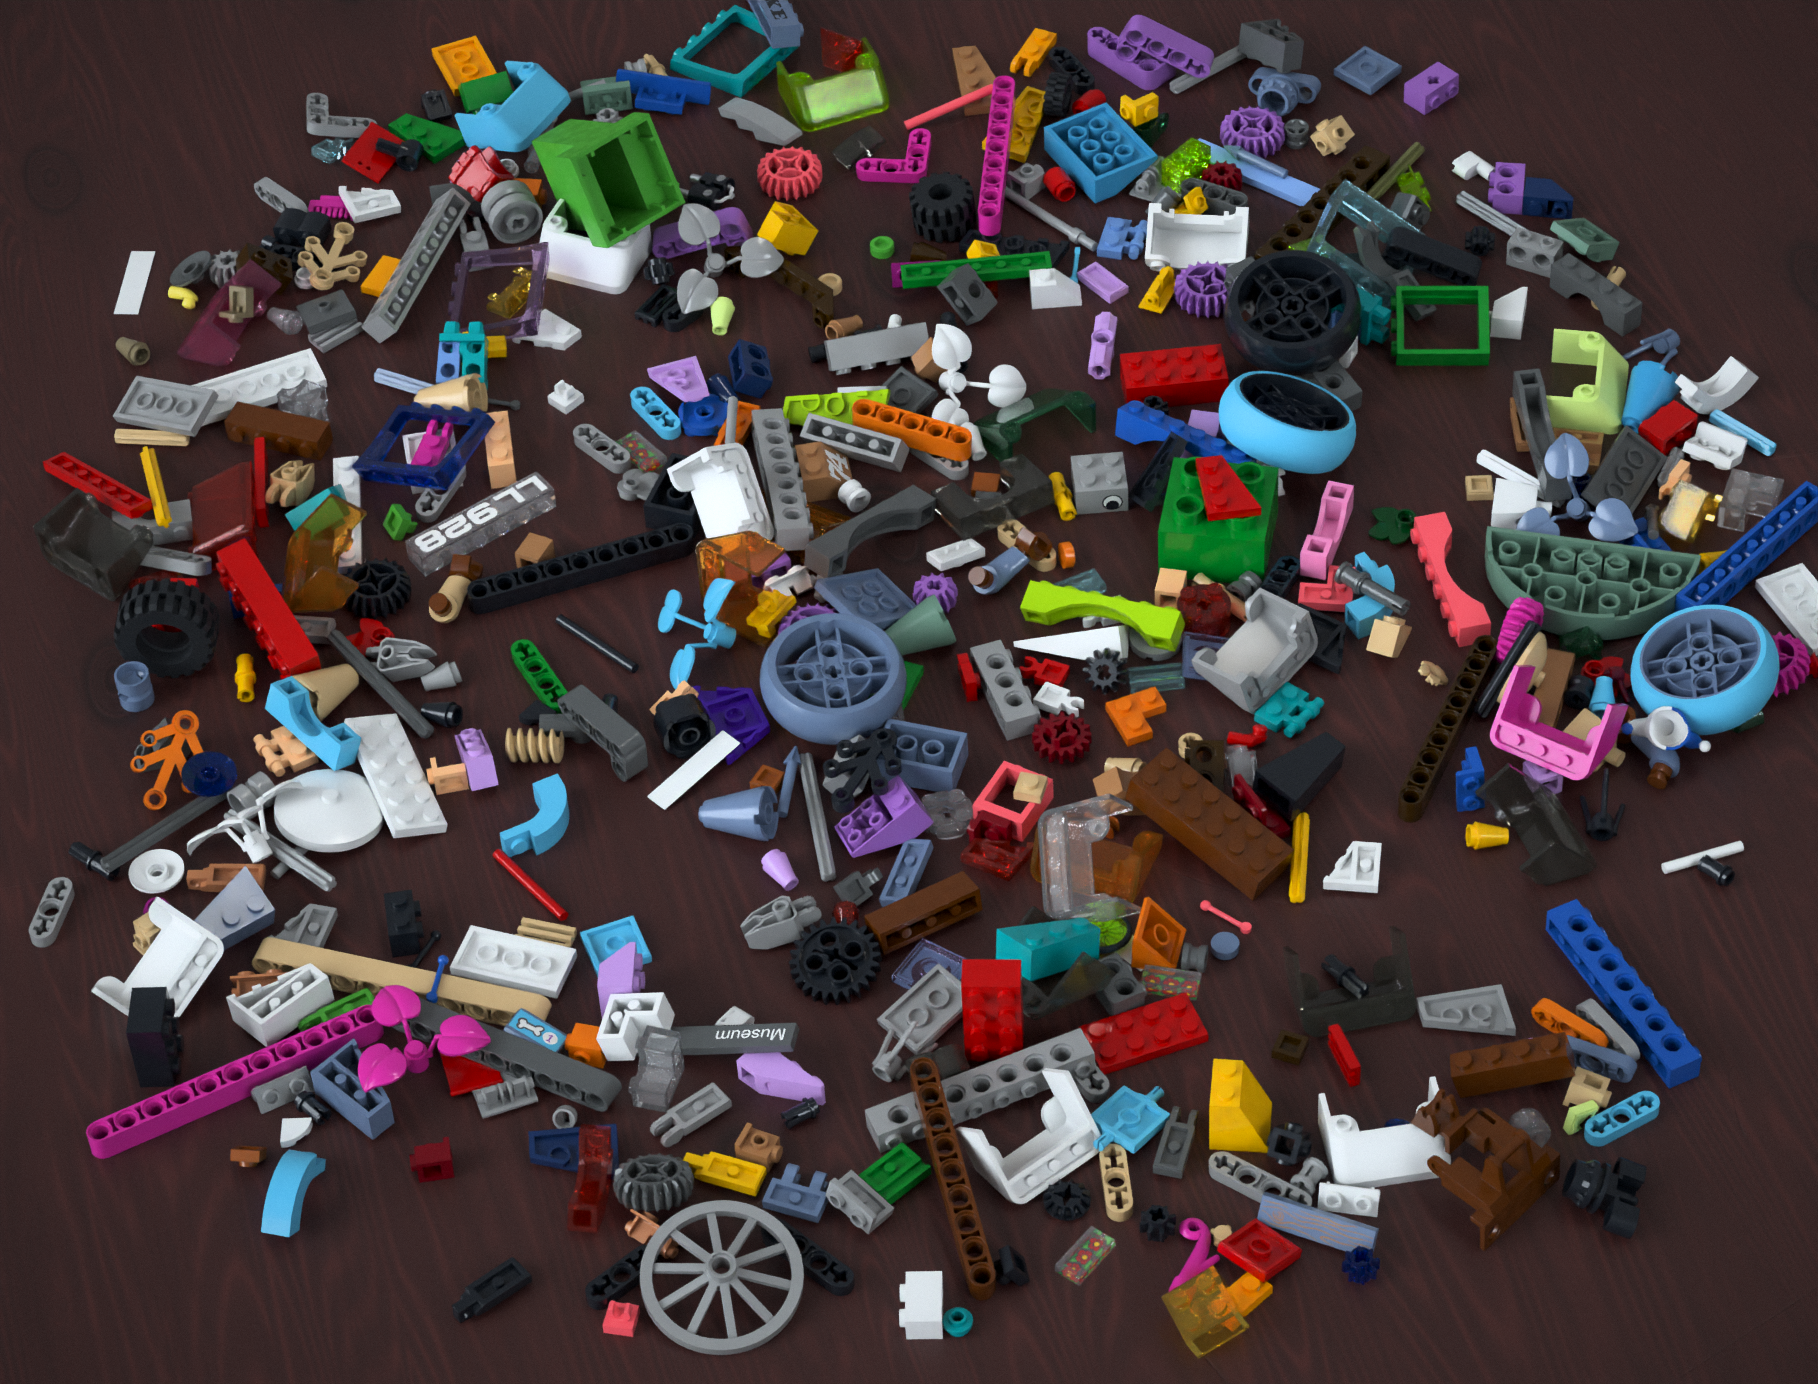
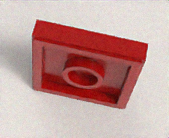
M1256 1218L1219 1242L1217 1248L1219 1253L1263 1283L1298 1260L1302 1253L1301 1248Z

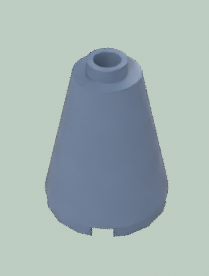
M760 786L708 799L699 808V820L703 822L706 828L763 842L769 841V839L775 837L778 827L779 812H774L773 803H778L777 796L771 786Z

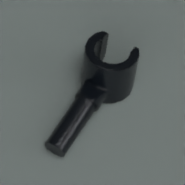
M266 235L258 247L270 251L271 248L279 245L276 243L278 239L271 235Z

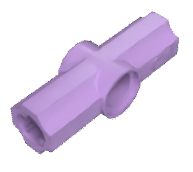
M1101 312L1100 315L1095 317L1088 374L1092 375L1095 379L1104 380L1106 376L1110 375L1117 328V317L1112 315L1111 312Z

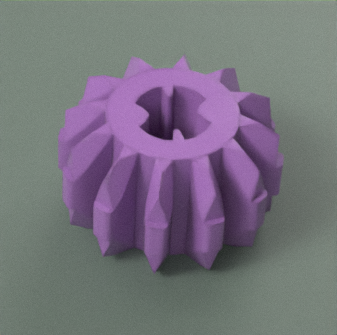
M931 573L929 577L922 575L920 581L915 582L912 595L916 605L928 596L935 594L945 613H949L950 608L955 607L958 589L952 581V577L945 578L943 573L938 576Z

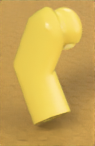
M170 286L168 290L169 298L183 300L182 306L186 309L195 308L198 296L192 290L176 286Z

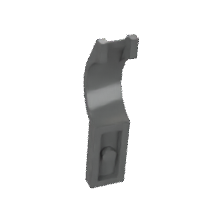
M1373 220L1366 224L1367 229L1365 230L1360 225L1353 229L1360 260L1365 270L1373 278L1387 281L1395 293L1396 286H1420L1408 269L1396 270L1389 266L1382 258L1378 247L1380 230ZM1404 305L1415 321L1431 316L1437 310L1435 305Z

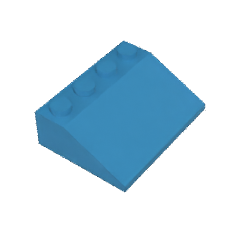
M1107 103L1044 127V150L1065 170L1070 178L1094 203L1118 194L1158 159V155Z

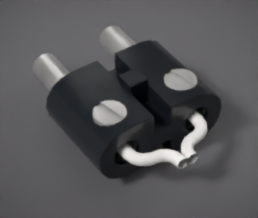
M709 172L704 173L702 176L691 174L690 181L695 183L690 190L680 188L683 198H686L688 203L700 204L710 210L719 209L724 201L735 197V194H733L735 188L733 178Z

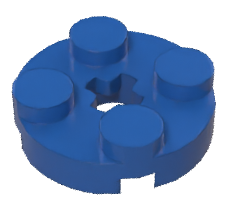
M709 394L710 396L704 397L697 402L689 401L685 405L683 402L679 407L678 415L684 433L690 437L718 436V432L727 418L728 403L720 401L719 396L715 394Z

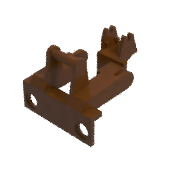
M1443 1088L1436 1093L1434 1099L1426 1107L1422 1106L1419 1108L1415 1117L1411 1120V1124L1433 1138L1438 1134L1445 1138V1152L1449 1155L1464 1141L1483 1154L1488 1150L1494 1154V1156L1490 1155L1485 1159L1483 1172H1480L1460 1156L1451 1165L1436 1155L1431 1156L1427 1160L1429 1169L1441 1178V1185L1477 1210L1470 1216V1221L1480 1227V1249L1486 1251L1560 1179L1559 1152L1547 1144L1543 1147L1539 1146L1530 1139L1526 1131L1520 1128L1516 1129L1488 1108H1482L1479 1112L1472 1108L1464 1117L1461 1116L1453 1094L1446 1096ZM1504 1162L1519 1171L1506 1185L1502 1167ZM1551 1171L1550 1176H1549L1548 1179L1545 1181L1547 1175H1548L1549 1172ZM1495 1225L1494 1230H1493L1492 1233L1488 1236L1490 1230H1491V1229L1493 1228V1226Z

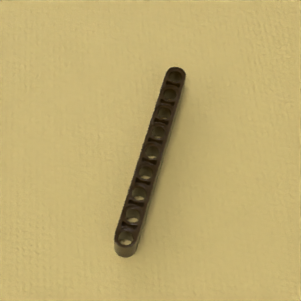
M1482 635L1475 639L1399 791L1398 816L1405 822L1413 823L1422 818L1474 713V707L1481 698L1497 666L1496 646L1498 641L1490 635Z

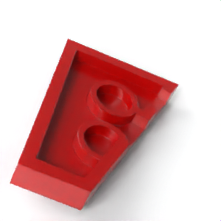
M1222 455L1196 458V470L1208 521L1261 515V506Z

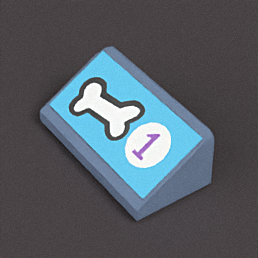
M523 1008L516 1012L504 1028V1032L561 1054L565 1046L567 1034Z

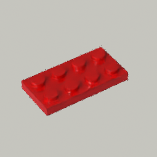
M1186 992L1079 1026L1095 1052L1096 1066L1104 1075L1208 1042V1032Z

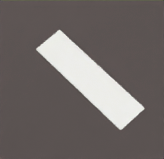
M131 251L114 314L139 313L155 251Z
M722 730L647 797L665 810L735 749L740 742Z

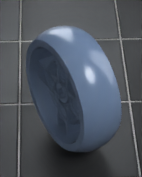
M826 613L801 619L784 629L773 640L763 657L759 680L766 707L773 718L784 729L810 742L837 745L841 740H850L859 734L867 738L874 731L883 728L888 718L892 719L904 698L907 674L904 660L898 647L882 629L860 617L839 613ZM871 693H876L874 696L869 698V695Z

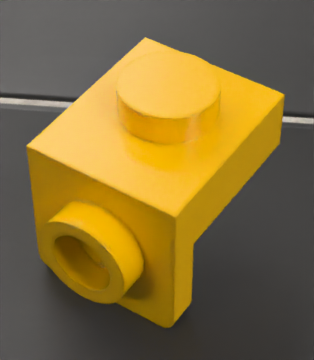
M1153 92L1136 100H1132L1127 95L1121 96V117L1135 127L1158 117L1159 96Z
M1201 187L1192 189L1184 196V202L1174 208L1175 214L1201 215L1208 209Z

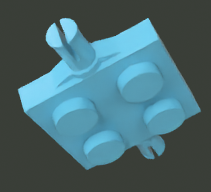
M1125 1085L1122 1086L1091 1114L1100 1134H1102L1093 1142L1096 1149L1099 1148V1151H1103L1106 1146L1114 1142L1135 1154L1165 1127L1166 1121L1170 1118L1171 1114L1160 1108L1156 1103L1164 1096L1163 1089L1155 1086L1152 1091L1144 1095L1134 1092Z

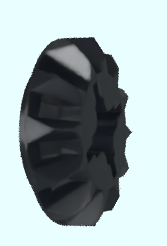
M1072 1178L1069 1182H1062L1059 1179L1057 1184H1049L1047 1192L1044 1193V1208L1052 1217L1059 1220L1070 1221L1078 1219L1085 1215L1091 1206L1090 1190L1085 1188L1083 1182L1075 1183ZM1070 1193L1071 1198L1066 1203V1206H1064L1063 1198L1066 1194Z

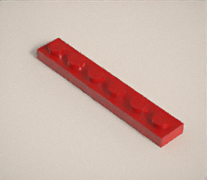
M66 452L43 461L46 472L130 519L139 518L144 513L153 509L151 499Z

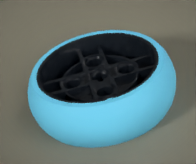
M1271 371L1247 372L1230 383L1220 400L1219 422L1223 434L1238 449L1268 465L1298 473H1326L1341 465L1354 447L1356 423L1352 411L1337 396L1307 380Z

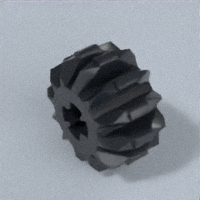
M1104 648L1103 655L1097 649L1093 651L1094 658L1087 657L1085 659L1091 666L1083 668L1084 673H1090L1091 675L1085 679V682H1095L1092 686L1093 691L1098 690L1101 686L1102 694H1107L1109 687L1113 692H1117L1119 690L1118 684H1126V679L1121 675L1129 674L1130 670L1122 669V665L1127 663V659L1118 661L1117 659L1120 656L1118 650L1111 656L1110 648ZM1108 665L1110 667L1108 669L1110 674L1104 676V670L1101 667Z

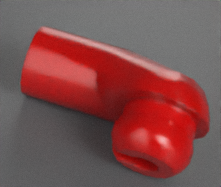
M1256 724L1253 726V732L1249 734L1230 731L1227 744L1252 748L1266 741L1268 729L1265 725Z

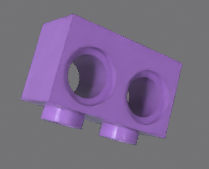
M1496 162L1495 172H1490L1489 187L1494 188H1489L1488 203H1493L1492 208L1502 214L1522 215L1526 164Z

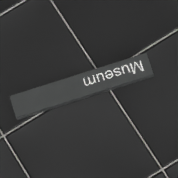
M797 1023L671 1027L668 1037L641 1038L635 1057L793 1052L800 1029Z

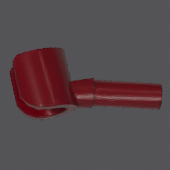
M1617 666L1609 667V670H1605L1603 676L1613 679V683L1616 684L1625 703L1632 701L1624 686V669Z

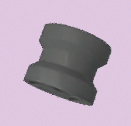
M1302 119L1289 120L1284 128L1286 134L1285 145L1291 149L1306 147L1309 142L1307 135L1309 131L1308 123Z
M1185 942L1182 952L1181 970L1196 969L1198 973H1205L1208 945L1195 947L1191 943Z

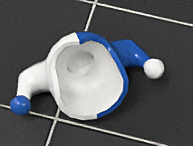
M1672 706L1659 707L1653 710L1647 718L1634 719L1629 723L1623 724L1621 727L1622 733L1646 737L1654 746L1662 750H1676L1682 746L1688 749H1700L1702 752H1708L1711 749V744L1708 741H1703L1696 732L1691 730L1685 715L1679 709Z

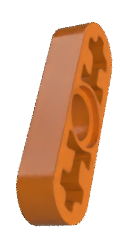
M1542 998L1531 1009V1014L1535 1021L1553 1033L1565 1032L1566 1035L1605 1048L1609 1045L1607 1036L1600 1029L1550 999Z

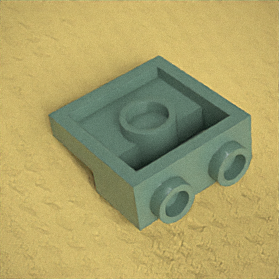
M1586 218L1553 221L1550 228L1551 231L1558 235V239L1569 243L1578 253L1587 255V258L1594 262L1612 260L1620 243Z

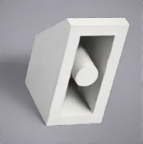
M1055 268L1029 270L1032 309L1082 306L1079 284Z
M1521 287L1494 301L1493 311H1489L1490 337L1521 340L1528 287Z

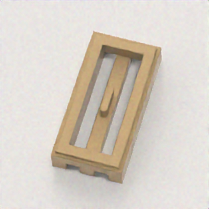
M523 917L521 926L517 929L518 934H515L571 948L577 931L575 927ZM551 940L559 941V942H564L565 944H563V943H558V942H553V941H551Z

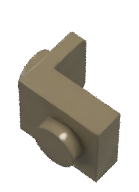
M229 285V310L220 311L219 317L228 318L230 323H242L243 318L254 317L253 287Z

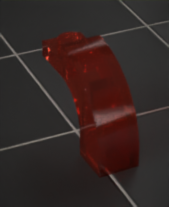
M581 1124L579 1128L577 1180L574 1192L568 1202L567 1230L597 1233L601 1226L609 1196L613 1164L611 1127Z

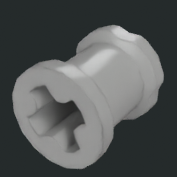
M1306 1158L1303 1162L1302 1170L1291 1178L1290 1184L1312 1196L1316 1190L1315 1186L1320 1179H1324L1328 1175V1169L1317 1158Z

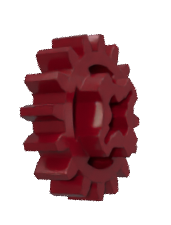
M1060 712L1059 717H1055L1053 713H1050V719L1040 718V725H1034V732H1032L1034 751L1039 752L1041 759L1048 756L1049 763H1052L1055 759H1058L1060 764H1063L1065 759L1073 763L1075 756L1082 759L1084 757L1083 751L1089 752L1090 744L1092 743L1089 724H1084V718L1082 717L1075 720L1074 713H1071L1069 717H1065L1064 712Z

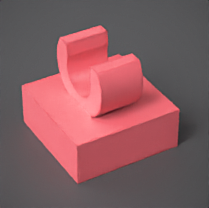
M611 1300L603 1322V1333L633 1337L640 1315L639 1305Z

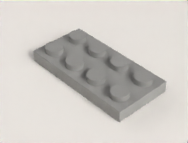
M136 376L113 417L120 423L195 437L219 395L212 389Z

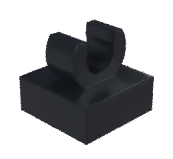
M1009 1244L999 1249L1000 1259L996 1260L993 1265L998 1273H1002L996 1276V1281L1001 1285H1006L1012 1280L1018 1286L1030 1282L1025 1258Z

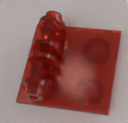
M821 27L823 66L843 72L841 79L845 84H852L857 77L865 79L863 41Z

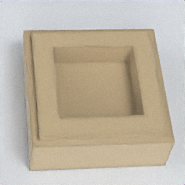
M1492 475L1465 476L1467 501L1493 500Z

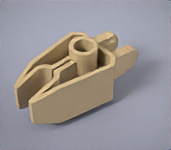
M301 460L288 461L270 474V488H268L265 495L266 503L273 504L278 501L283 507L303 504L313 490L315 481L314 463L303 466V461Z

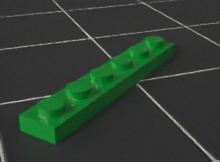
M1050 251L900 265L903 289L938 286L954 269L967 263L976 271L982 281L1030 277L1029 270L1052 268Z

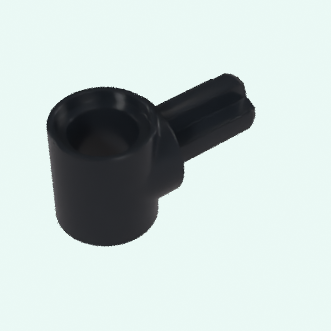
M379 138L375 146L377 151L396 157L395 162H397L398 166L402 170L409 172L417 169L424 152L423 145L413 139L406 140L405 142L402 141L401 145Z

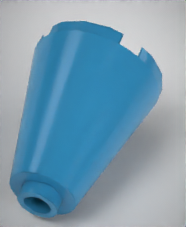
M1641 361L1637 366L1633 367L1621 420L1624 427L1627 425L1633 431L1639 433L1638 428L1642 421L1652 417L1661 407L1668 405L1676 397L1681 389L1675 383L1678 379L1676 373L1672 371L1669 374L1664 370L1666 366L1653 361Z

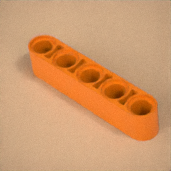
M859 399L852 406V424L854 426L900 438L910 448L954 461L962 462L971 457L972 434L964 427L869 399Z

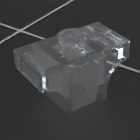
M303 379L298 386L290 389L282 388L277 393L280 411L328 421L326 407L329 404L325 386Z

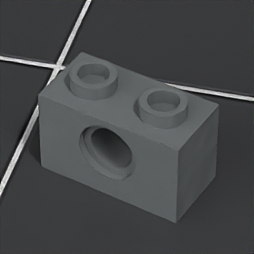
M969 263L954 269L937 286L966 326L982 320L998 303L992 292L985 286Z

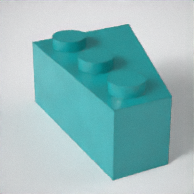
M1085 918L997 929L996 959H1021L1022 976L1029 981L1099 959L1100 928Z

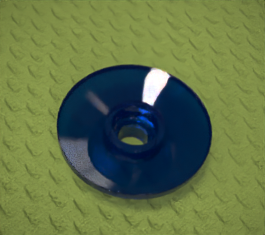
M210 751L196 754L188 759L182 768L181 776L184 786L193 794L213 797L227 792L234 785L237 778V769L234 762L228 756Z

